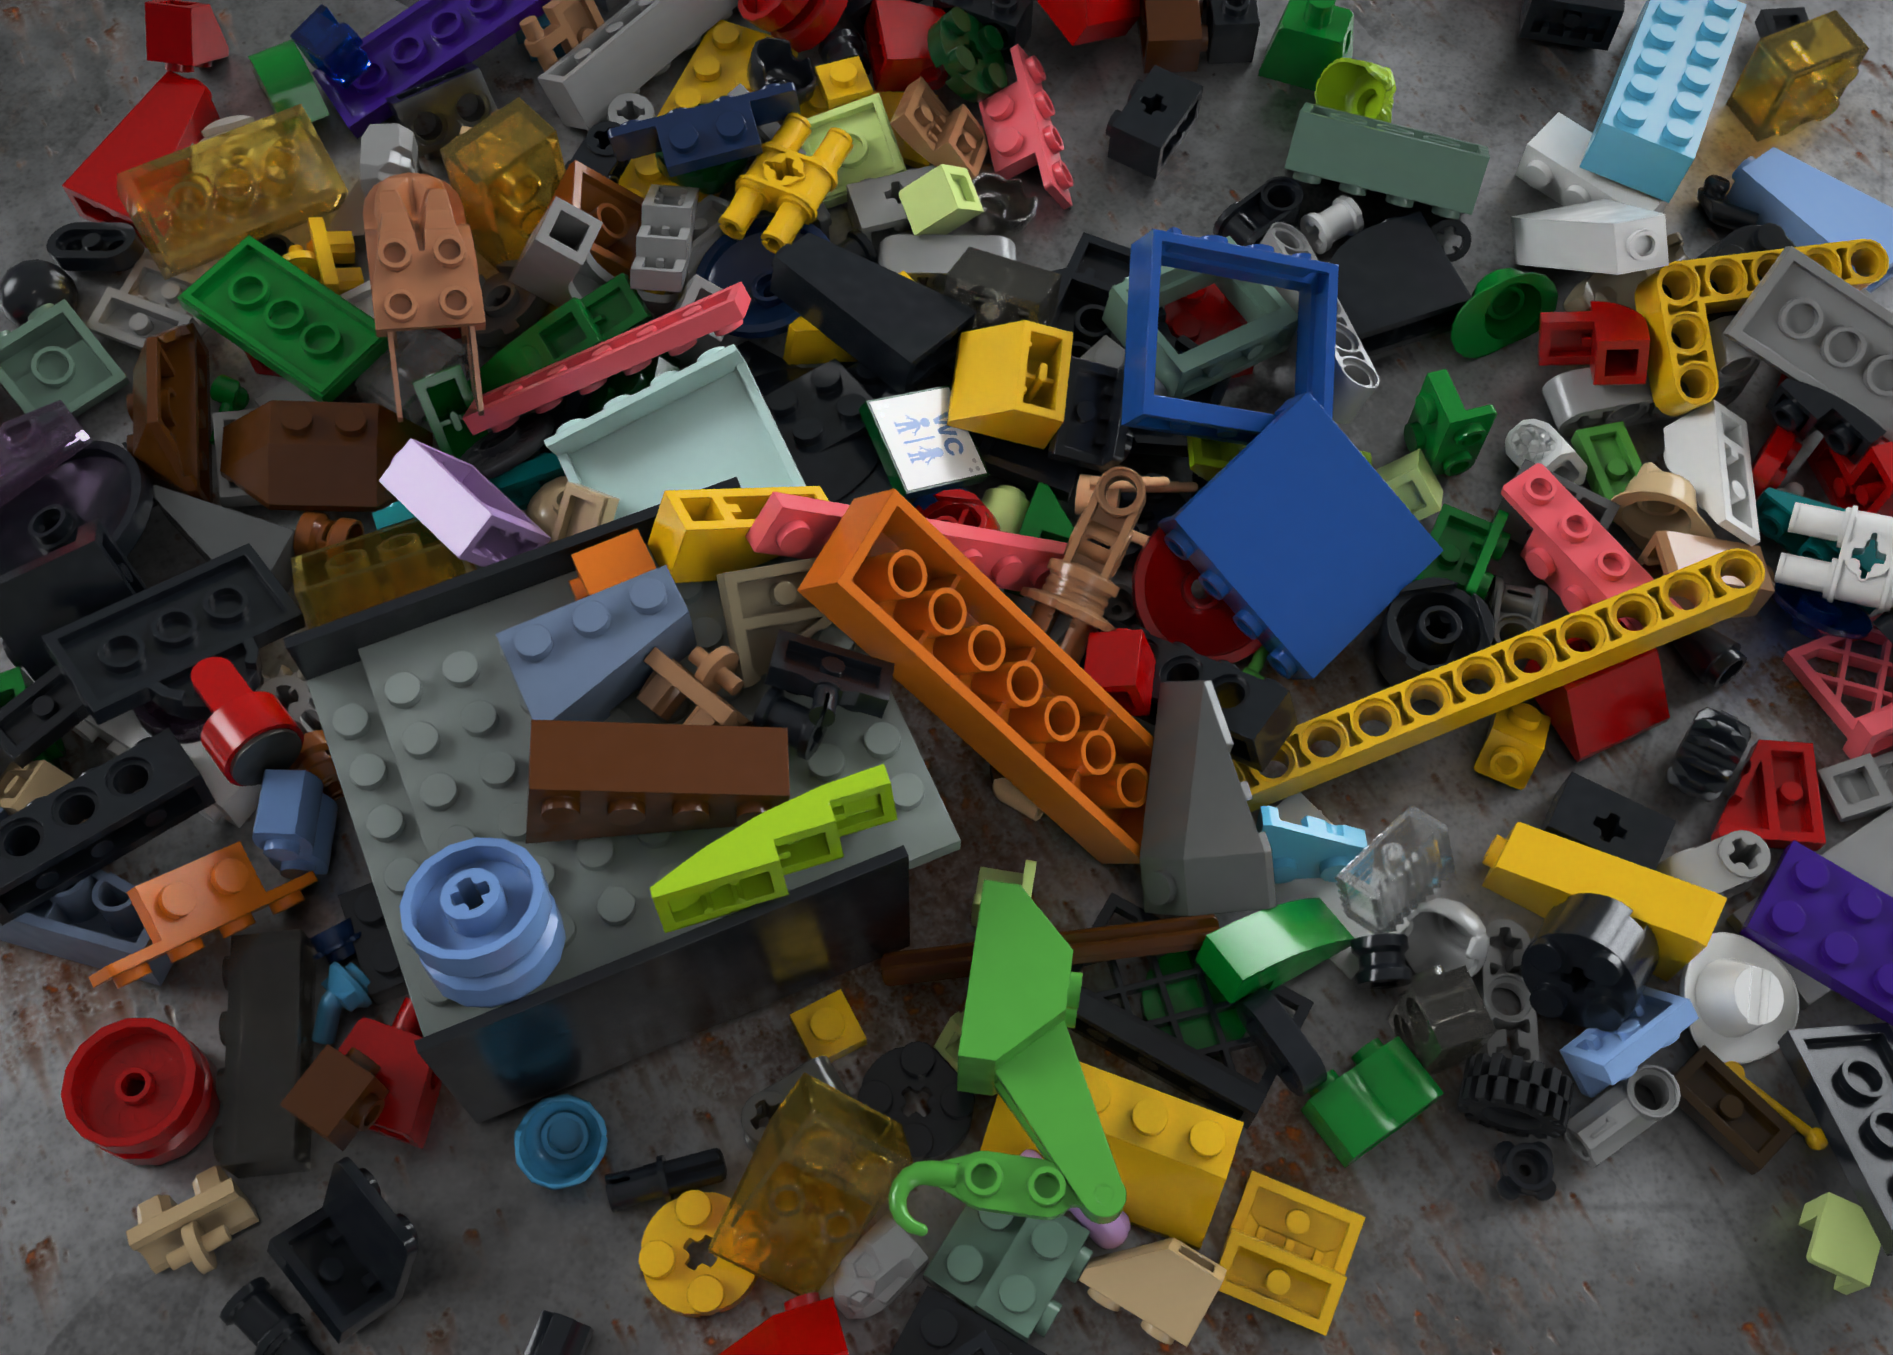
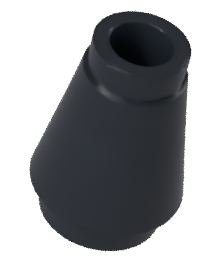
M1709 626L1671 641V644L1701 683L1709 682L1715 688H1720L1733 679L1743 668L1747 657L1740 652L1741 645Z

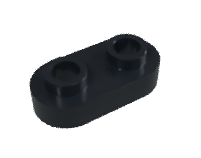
M75 222L57 229L49 237L46 248L56 264L66 271H125L133 268L135 263L142 257L145 245L134 227L128 223Z

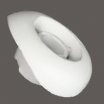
M1729 932L1713 933L1707 947L1683 967L1679 985V996L1690 999L1699 1017L1698 1020L1688 1027L1689 1032L1699 1049L1705 1045L1724 1063L1735 1061L1739 1064H1744L1764 1058L1780 1048L1777 1042L1787 1030L1795 1029L1799 1015V996L1796 984L1786 967L1754 941Z

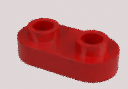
M1779 425L1772 431L1751 464L1756 500L1768 487L1774 489L1779 487L1789 471L1787 468L1803 445L1795 441L1797 436L1792 431H1786Z

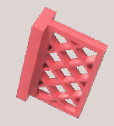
M1882 613L1786 652L1782 660L1846 736L1847 741L1842 750L1849 759L1871 753L1872 757H1876L1893 750V693L1884 690L1886 676L1893 678V663L1889 662L1893 643L1872 623ZM1860 639L1882 645L1880 659L1851 652L1852 642ZM1818 657L1839 663L1836 677L1816 672L1807 660ZM1847 666L1877 673L1875 688L1845 680ZM1842 694L1872 702L1871 711L1854 718L1842 704Z

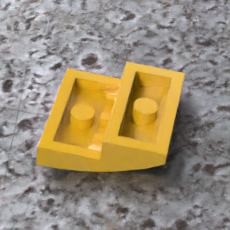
M1251 1169L1218 1261L1220 1266L1227 1269L1224 1281L1218 1291L1326 1336L1346 1283L1347 1277L1345 1273L1366 1217Z

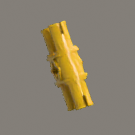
M793 112L788 113L771 141L761 143L763 153L756 155L746 173L740 175L735 181L736 194L718 220L722 232L733 239L742 240L760 211L767 210L775 213V215L761 235L763 246L768 251L776 254L785 244H792L803 225H809L816 220L817 210L828 192H832L837 187V172L853 149L852 137L846 131L832 127L828 130L827 135L813 156H806L798 152L812 133L811 125L802 115Z

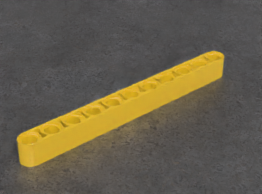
M1735 548L1723 551L1301 723L1294 728L1271 760L1279 761L1288 768L1282 776L1267 778L1260 774L1258 770L1232 759L1239 781H1247L1253 796V799L1247 801L1250 812L1260 809V806L1270 805L1738 615L1749 608L1764 581L1765 568L1763 562L1756 554L1746 549ZM1735 576L1745 584V588H1732L1726 585L1721 577ZM1676 596L1684 597L1691 601L1694 609H1680L1674 606L1669 598ZM1623 617L1634 618L1642 624L1644 629L1638 631L1627 630L1620 625L1618 619ZM1571 638H1582L1589 642L1592 650L1587 652L1575 651L1568 646L1566 641ZM1523 658L1532 659L1541 666L1542 670L1535 673H1526L1519 670L1514 662ZM1470 679H1480L1486 682L1491 690L1484 694H1473L1466 690L1463 683ZM1418 700H1431L1438 705L1440 711L1432 715H1421L1411 705ZM1379 720L1387 725L1389 731L1381 736H1370L1364 733L1360 727L1366 721ZM1326 740L1334 743L1338 751L1329 757H1318L1309 748L1317 741Z

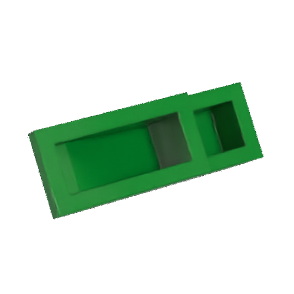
M1305 898L1285 902L1271 909L1260 910L1206 935L1195 961L1227 1001L1232 1004L1263 986L1269 991L1275 989L1350 947V942L1355 938L1320 898Z

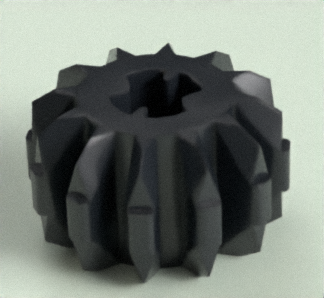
M1706 707L1698 711L1666 771L1668 783L1679 788L1680 792L1694 799L1697 797L1711 802L1719 798L1748 746L1747 744L1751 738L1750 727L1740 722L1737 717L1722 710L1717 711Z

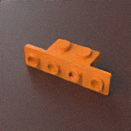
M240 841L129 890L127 894L153 944L105 966L88 978L93 988L112 979L117 989L122 988L152 973L148 964L150 961L167 954L171 963L177 962L205 948L206 946L201 938L219 930L223 939L256 924L252 914L269 906L272 914L276 915L305 900L301 890L317 882L318 879L314 871H310L266 892Z

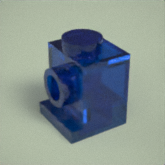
M323 4L290 35L311 65L344 89H347L371 65L367 53L360 48L363 44L360 36L345 22L339 24L330 10Z

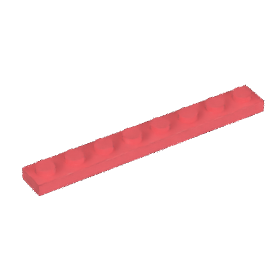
M773 491L745 537L754 552L798 559L815 558L822 551L850 505ZM926 518L985 576L1001 589L1021 591L1023 587L1042 589L1043 584L1046 583L1047 575L1050 574V569L1047 568L1051 557L1063 559L1065 556L1064 552L1067 546L1065 542Z

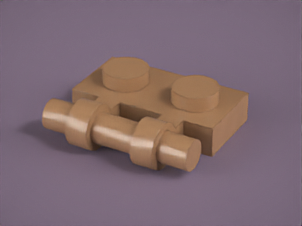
M551 0L542 7L550 22L549 26L542 29L535 15L526 17L519 25L526 36L524 44L530 56L537 57L545 72L559 61L553 48L561 44L567 54L605 22L594 0Z

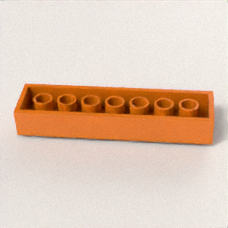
M895 488L854 498L797 591L869 656L894 663L893 677L1101 864H1140V849L1154 737Z

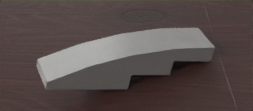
M651 184L642 203L641 227L636 235V257L630 269V289L682 292L694 235L699 188Z

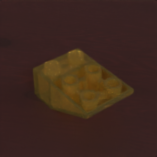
M804 1072L771 1117L708 1246L709 1253L797 1296L818 1292L886 1201L893 1180L902 1169L913 1164L902 1124Z

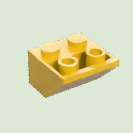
M1027 320L962 332L958 337L947 426L1045 449L1064 422L1073 332Z

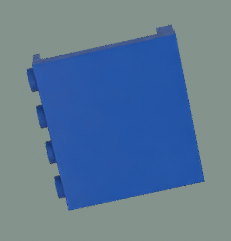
M1308 391L1288 399L1274 412L1277 417L1173 516L1163 518L1157 523L1166 534L1164 541L1168 548L1180 559L1185 561L1188 559L1201 574L1198 579L1202 587L1215 599H1223L1235 613L1233 621L1236 626L1253 640L1257 638L1270 653L1267 656L1270 665L1287 679L1292 678L1293 680L1314 679L1399 595L1405 586L1410 584L1444 551Z

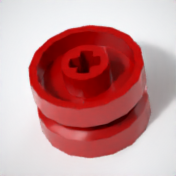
M738 0V9L742 17L761 30L770 32L774 38L789 40L791 48L800 53L814 48L828 36L837 25L847 6L848 0Z
M125 1018L101 1027L78 1047L65 1069L61 1098L66 1119L84 1139L99 1146L110 1155L134 1166L162 1165L185 1156L206 1138L219 1115L223 1089L217 1067L199 1047L189 1041L175 1027L154 1018Z

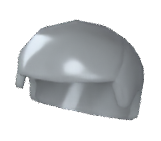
M1439 897L1420 904L1417 910H1414L1407 916L1410 924L1404 935L1408 937L1409 949L1404 954L1405 961L1412 972L1425 984L1447 991L1461 987L1479 972L1487 959L1489 938L1479 916L1461 902Z

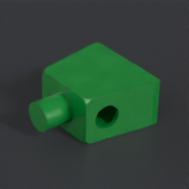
M1289 0L1271 37L1258 76L1316 91L1317 80L1330 63L1340 58L1352 59L1354 14L1352 11L1335 6L1336 0Z

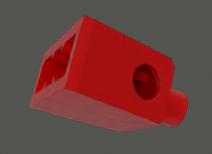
M906 0L872 1L863 29L876 92L905 91L909 84L921 76L932 90H939L944 86L948 73L943 65L936 69L931 59L927 42L928 31L931 26L946 14L942 9Z
M406 997L392 1026L363 1017L357 1021L338 1051L346 1055L353 1047L381 1067L376 1078L389 1090V1093L383 1099L385 1105L382 1113L367 1130L423 1149L442 1081L418 1054L414 1041L423 1038V1034L411 998Z

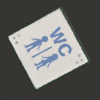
M950 385L868 400L858 409L892 488H895L906 500L939 493L944 490L978 484L989 476V472L971 432L947 426L951 396Z

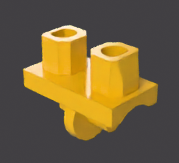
M308 217L311 240L306 244V250H303L301 245L295 244L290 246L289 252L282 257L338 295L363 284L364 278L361 267L335 268V264L355 263V243L352 231H326L323 217Z

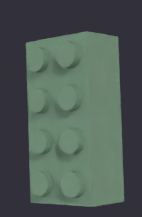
M1306 102L1299 112L1284 168L1293 170V178L1302 182L1320 184L1321 179L1325 178L1340 182L1338 189L1350 194L1366 196L1369 189L1385 193V201L1388 203L1412 208L1414 201L1433 206L1431 211L1433 214L1450 219H1459L1461 213L1469 215L1473 213L1490 155L1487 146Z

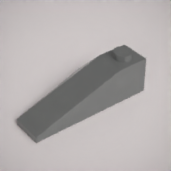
M1211 680L1167 681L1160 683L1140 849L1145 913L1198 916L1277 907L1272 849L1266 832L1258 833L1247 803V801L1253 799L1248 782H1240L1230 755L1234 743Z

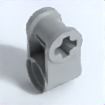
M1738 830L1699 847L1680 851L1661 861L1656 871L1711 890L1730 899L1749 889L1754 879L1767 870L1770 864L1771 853L1768 845L1760 836L1750 831Z

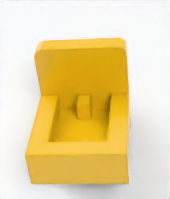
M1523 702L1492 714L1486 740L1475 760L1474 771L1516 789H1524L1544 751L1551 717L1541 714L1537 708Z

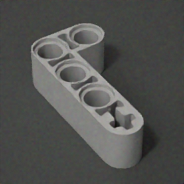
M1735 315L1724 316L1708 323L1719 378V389L1713 399L1723 406L1730 404L1742 393L1760 364L1758 357L1722 334ZM1588 367L1561 373L1546 382L1542 388L1543 396L1559 433L1566 437L1573 436L1578 429L1623 421L1626 427L1674 418V416L1662 413L1655 406L1648 371L1646 384L1593 385L1591 368ZM1680 380L1682 391L1686 396L1690 397L1688 386Z

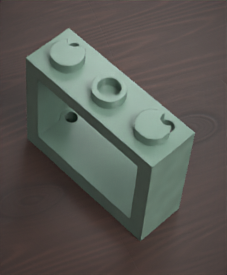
M1230 236L1226 237L1228 243L1237 245ZM1161 265L1159 308L1215 284L1247 321V324L1182 354H1178L1158 330L1155 377L1164 385L1167 397L1178 399L1188 397L1286 351L1298 326V314L1273 286ZM1129 276L1125 277L1122 283L1112 286L1102 317L1104 323L1124 347L1126 346Z

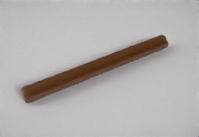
M1207 914L1060 931L1059 933L1073 949L1072 965L1200 950L1206 935L1220 929L1216 915ZM975 942L885 952L881 955L880 960L882 979L887 986H897L969 977Z

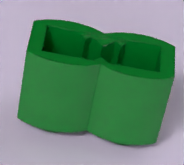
M1399 1036L1385 1045L1378 1037L1373 1039L1351 1057V1060L1356 1065L1354 1068L1341 1076L1334 1069L1328 1071L1327 1080L1308 1092L1311 1098L1301 1109V1112L1344 1168L1354 1163L1387 1137L1416 1118L1444 1094Z

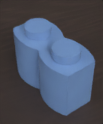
M266 769L263 773L252 835L254 844L263 850V854L269 858L270 863L280 870L281 876L293 880L310 871H314L315 874L326 875L329 869L338 813L337 803L323 793L322 781L307 770Z

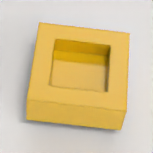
M859 56L815 66V73L818 77L817 84L828 111L873 95L872 86Z
M841 989L790 1014L791 1022L810 1060L819 1056H827L832 1063L867 1045V1038Z

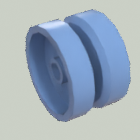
M475 837L448 845L421 864L407 882L399 905L402 929L411 946L419 955L420 962L429 978L444 997L465 1007L494 1008L521 999L542 985L560 962L566 940L560 910L554 897L549 892L548 883L540 865L526 848L506 839Z

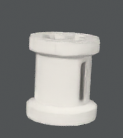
M1341 195L1333 200L1332 206L1318 214L1310 212L1301 218L1300 228L1313 251L1317 254H1323L1331 249L1333 242L1346 235L1354 236L1362 231L1364 221L1362 211L1353 198Z

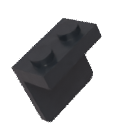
M344 1157L333 1165L323 1207L271 1238L267 1252L333 1338L340 1344L401 1302L418 1252V1236L410 1220L401 1213L395 1214L381 1197L379 1184L372 1173L366 1168L359 1169L349 1157Z

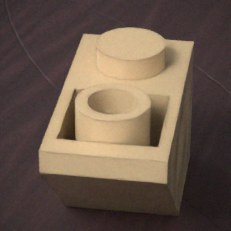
M1173 1237L1093 1257L1084 1269L1079 1281L1089 1286L1088 1295L1103 1307L1116 1312L1123 1307L1142 1319L1140 1324L1142 1329L1155 1339L1168 1345H1172L1176 1340L1187 1347L1221 1287L1227 1269Z

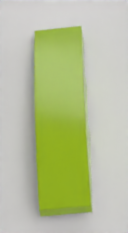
M881 764L821 785L759 814L705 846L651 886V896L664 932L669 933L738 912L761 902L789 895L784 875L844 858L840 837L898 820L892 786L885 765Z

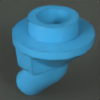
M334 961L329 966V975L321 983L326 992L321 997L318 1005L312 1041L319 1044L335 1043L342 1007L352 1012L355 1008H368L372 1004L367 994V986L371 981L354 963L350 962L343 968Z

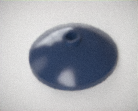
M774 216L755 219L742 240L733 239L726 234L722 235L707 250L697 268V275L722 289L742 281L751 298L743 324L736 330L728 333L729 335L749 339L786 333L788 325L801 316L770 292L773 273L772 261L776 254L768 251L763 246L761 235ZM810 223L809 225H803L792 244L809 232L827 241L829 239L819 228Z

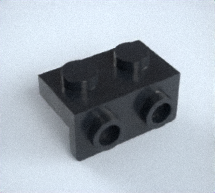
M1071 356L1064 422L1050 440L1048 459L1105 473L1128 457L1133 443V432L1128 430L1129 427L1121 426L1124 365L1118 369Z

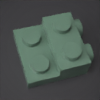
M65 299L55 305L48 303L38 307L29 315L28 322L12 332L10 330L0 332V385L14 403L19 406L43 438L130 383L125 373Z
M966 1205L924 1272L923 1279L974 1313L1028 1343L1033 1332L1045 1337L1063 1306L1053 1299L1065 1278L1076 1284L1089 1262L1093 1251L1084 1245L1091 1231L1064 1214L1056 1219L1040 1220L979 1211Z

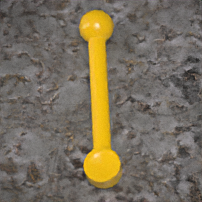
M1735 1061L1725 1063L1804 1136L1805 1143L1809 1148L1820 1151L1828 1146L1829 1142L1821 1128L1810 1127L1747 1079L1744 1068Z

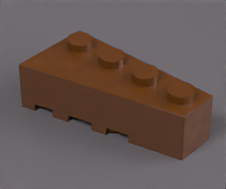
M1140 0V17L1137 20L1144 74L1149 73L1154 65L1170 72H1197L1200 52H1207L1208 27L1207 24H1201L1203 0Z
M531 720L526 844L737 827L759 814L789 801L788 728Z

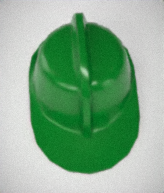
M1512 268L1496 269L1485 275L1477 283L1472 292V298L1460 309L1452 325L1451 341L1454 350L1463 357L1479 358L1538 332L1540 313L1554 312L1556 310L1558 292L1555 283L1544 274L1535 272L1524 273L1521 270Z

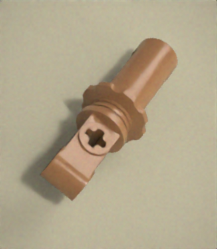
M1114 467L1102 474L1086 509L1081 513L1064 552V558L1051 557L1047 568L1050 569V574L1047 575L1046 583L1043 584L1042 589L1023 587L1020 592L1022 596L1035 602L1034 606H1030L1033 610L1030 619L1048 636L1059 614L1072 619L1060 648L1078 665H1080L1087 649L1090 632H1096V630L1106 632L1116 629L1103 617L1104 609L1109 604L1108 600L1116 598L1120 590L1111 581V578L1115 576L1134 534V527L1146 502V490L1143 479L1136 471L1128 467ZM1116 481H1128L1137 490L1134 502L1125 508H1117L1110 505L1106 500V492L1109 486ZM1088 539H1094L1100 543L1109 546L1110 548L1106 549L1100 545L1088 541Z

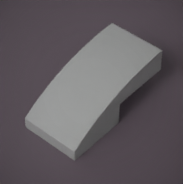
M1893 751L1876 757H1872L1871 753L1817 770V777L1840 822L1883 814L1893 807Z

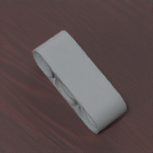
M895 234L885 237L880 242L878 264L896 273L905 271L915 282L943 295H947L958 272L1016 277V246L1012 240L997 235L923 234L914 236V234Z

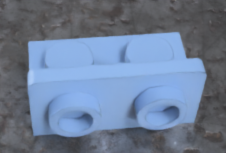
M1645 987L1634 1010L1617 1030L1606 1032L1597 1028H1588L1559 1051L1581 1094L1593 1098L1610 1084L1615 1085L1617 1082L1631 1077L1641 1063L1659 1049L1677 1041L1680 1033L1698 1020L1699 1017L1690 999Z

